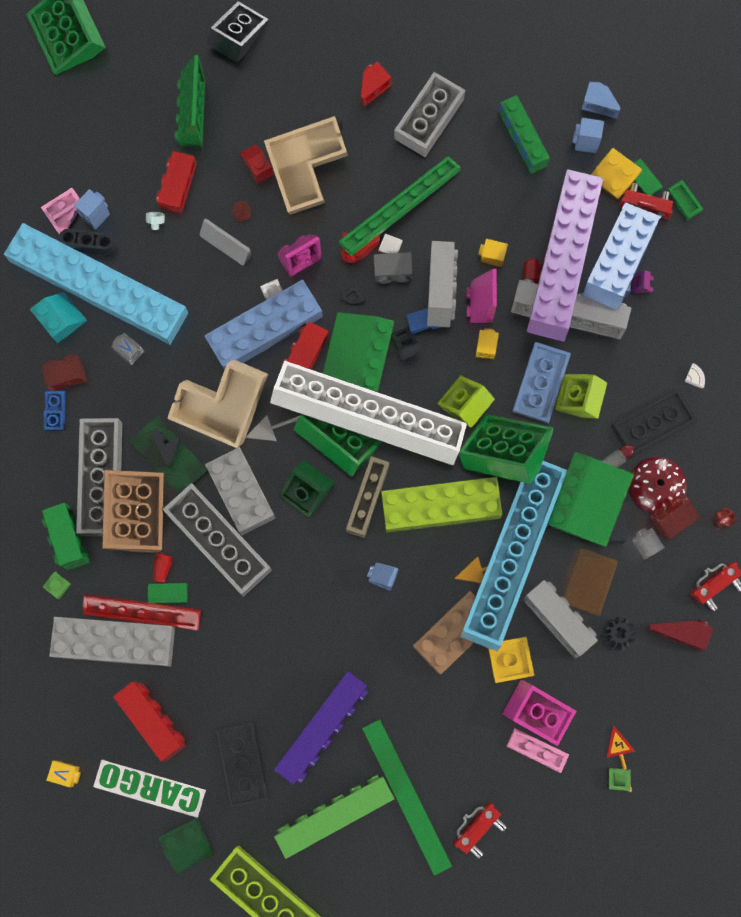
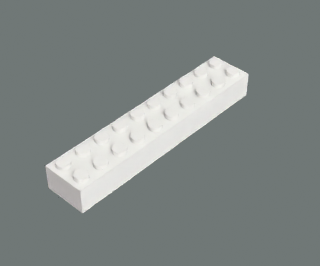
M284 361L270 401L272 404L451 465L454 464L460 451L467 425L465 422Z

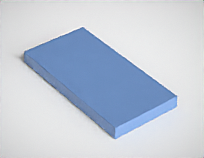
M538 342L534 343L512 413L549 424L571 353Z

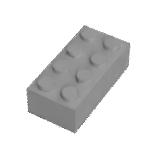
M434 72L396 127L394 139L426 157L464 101L465 90Z
M432 241L427 326L450 327V321L454 320L458 250H454L455 242Z
M240 447L205 464L241 536L276 519Z
M543 580L523 600L574 658L580 657L598 641L595 638L597 635L592 628L585 627L582 623L583 618L576 611L573 613L570 610L569 602L563 596L560 598L555 593L557 589L549 581Z

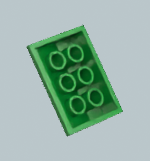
M42 0L26 14L55 75L94 58L106 48L83 0Z
M194 55L181 71V79H178L177 82L180 96H177L179 113H176V124L179 125L178 130H175V141H178L180 148H202L205 78L199 56Z
M338 312L323 374L378 393L394 321L376 316Z
M304 414L299 416L293 429L351 477L363 467L383 443V441Z
M486 414L459 451L463 468L531 484L540 471L553 433V427Z
M575 452L547 525L607 547L634 474Z

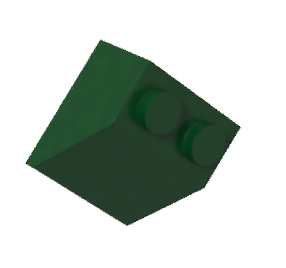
M303 460L293 469L279 497L310 518L328 495L335 482Z
M198 818L158 837L165 856L177 874L214 856Z

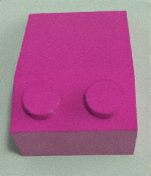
M312 234L303 235L292 245H285L280 249V252H278L279 260L290 277L322 259L318 236Z
M492 269L471 281L470 287L466 288V299H470V305L466 306V317H470V323L493 322L497 307L496 269Z
M520 680L502 715L558 746L576 710L535 686Z

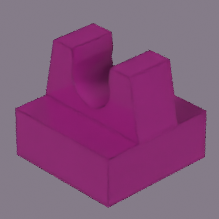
M644 270L635 273L632 279V293L653 292V288L650 287V282L654 281V277L650 275L651 272Z

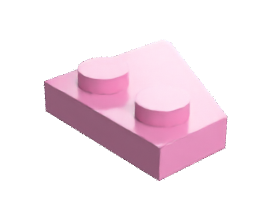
M70 188L41 207L58 234L62 230L68 229L78 214L74 205L80 198L73 188Z

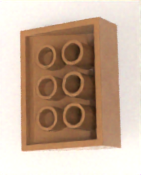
M104 471L102 549L159 553L162 550L164 473Z

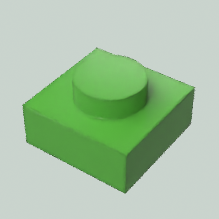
M54 572L43 588L57 599H60L71 583L57 572Z
M610 768L609 789L631 790V769Z

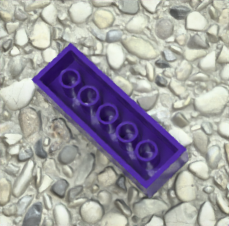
M347 672L274 770L293 785L297 782L300 784L308 774L306 769L309 765L313 767L319 760L320 756H318V753L321 749L326 750L331 744L332 740L329 738L332 734H338L342 729L344 718L346 716L350 718L356 710L354 707L355 703L358 700L362 702L368 694V691H366L367 685L350 672Z

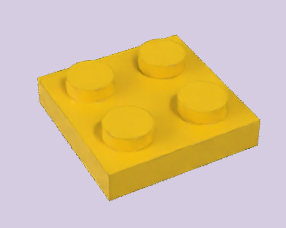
M612 148L591 175L603 178L601 188L619 200L626 189L630 187L642 172V169Z
M527 637L503 641L498 652L488 648L495 683L534 676Z

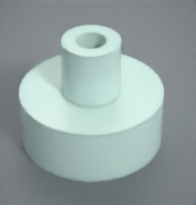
M160 212L146 213V222L151 224L152 230H158L159 224L164 223L165 214Z

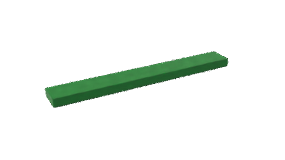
M447 156L339 241V245L352 257L460 172L461 167Z
M378 720L362 728L434 876L452 867L381 721Z

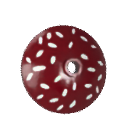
M662 457L648 458L636 465L631 472L634 476L629 486V493L634 503L642 510L652 514H665L677 508L683 501L687 489L686 478L680 467L671 460ZM657 480H661L663 486H658Z

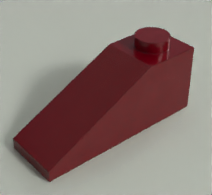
M698 619L697 621L651 624L647 626L646 630L702 652L707 648L713 628L708 626V622Z

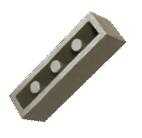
M371 456L346 528L347 533L365 538L390 462Z

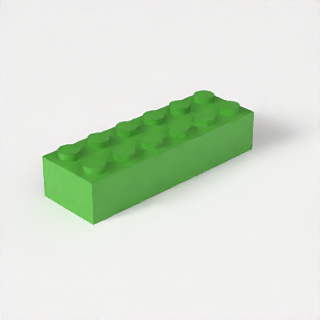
M376 775L368 779V784L364 787H361L359 784L349 790V795L343 797L341 794L331 800V805L326 807L323 804L315 808L313 815L308 817L306 813L295 820L296 824L290 826L288 823L277 830L278 834L274 837L285 859L394 800V796L384 777L379 778Z

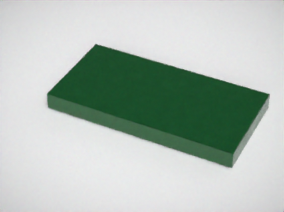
M156 416L132 437L129 442L158 473H164L163 479L179 495L191 483L194 485L208 470L182 442L173 467L169 468L149 431L157 428L159 433L163 431L168 440L165 444L178 437Z

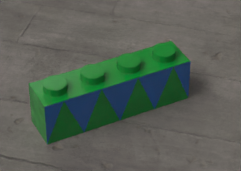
M516 95L500 102L499 114L530 173L532 174L547 167L550 157L518 96Z

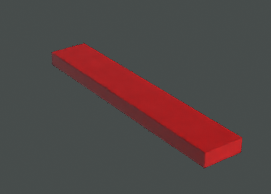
M88 594L84 596L83 615L198 630L200 625L201 610Z

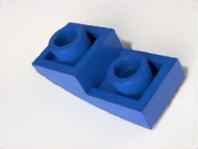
M428 308L406 315L410 331L413 334L430 327L433 330L439 328L438 326H427Z
M45 391L44 430L64 429L65 391Z

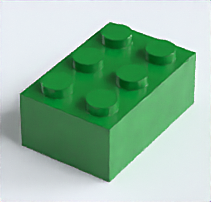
M62 503L42 510L44 516L41 519L44 527H47L49 531L47 539L50 546L54 547L55 553H53L55 563L66 570L90 563L83 539L76 533L77 520L73 509L66 503Z

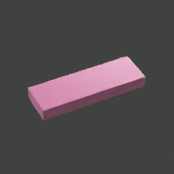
M514 728L506 747L559 773L562 772L569 754Z

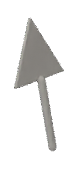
M266 415L246 438L277 441L273 429L295 422L299 416L271 426Z

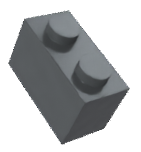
M411 252L374 254L375 282L386 284L390 281L398 280V282L404 283L412 280Z

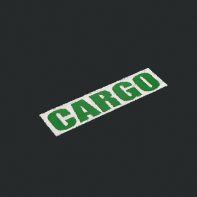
M101 760L93 786L197 818L206 791L105 760Z

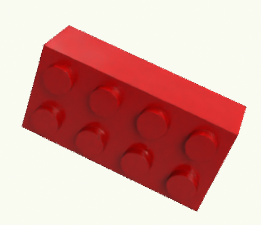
M131 682L113 697L159 760L167 761L185 747L183 743L185 738L179 731L176 732L171 727L174 725L167 715H162L160 704L148 696L150 693L148 688L144 684Z

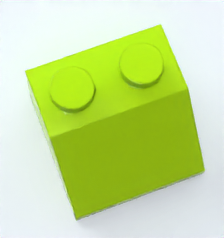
M564 374L555 410L581 418L598 419L607 382L591 374Z
M460 375L437 404L453 418L467 423L466 426L471 428L495 399L483 385Z

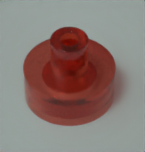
M245 201L236 202L232 207L233 216L239 221L247 220L251 215L250 205Z
M723 507L717 512L719 519L716 520L718 526L721 527L725 524L731 527L737 522L735 515L727 507Z

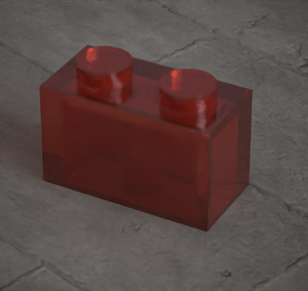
M67 355L59 361L50 360L41 366L46 386L50 391L87 381L82 360L78 355Z
M680 495L674 497L665 507L657 509L650 518L660 535L670 540L698 520L700 516L691 500Z

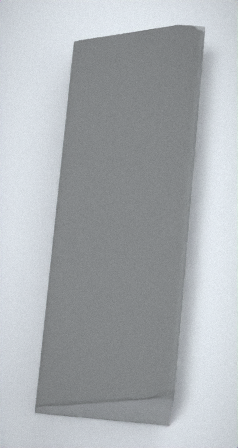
M204 219L200 236L244 266L252 256L250 248L209 220Z

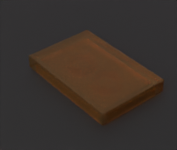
M581 548L564 596L570 606L600 616L618 561Z

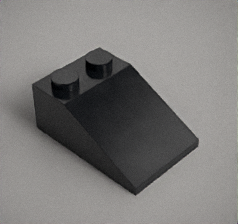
M238 1L210 28L207 45L233 61L238 62L248 52L267 24L268 19Z

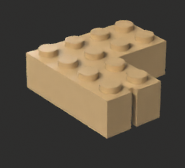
M335 116L264 141L287 211L290 215L325 203L313 168L348 156Z
M233 359L226 365L217 392L185 380L178 386L174 398L176 401L173 402L167 419L238 448L244 443L269 374Z

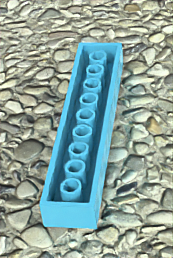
M22 223L4 253L9 262L171 345L188 315L186 306Z
M543 461L540 471L531 484L520 482L460 637L498 652L567 473L566 469Z

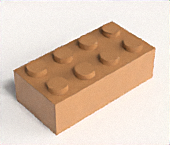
M471 591L413 645V648L439 675L474 643L460 637L476 597Z

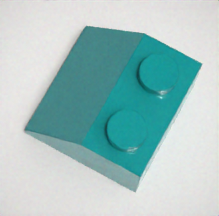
M64 292L46 297L30 309L57 344L87 321Z

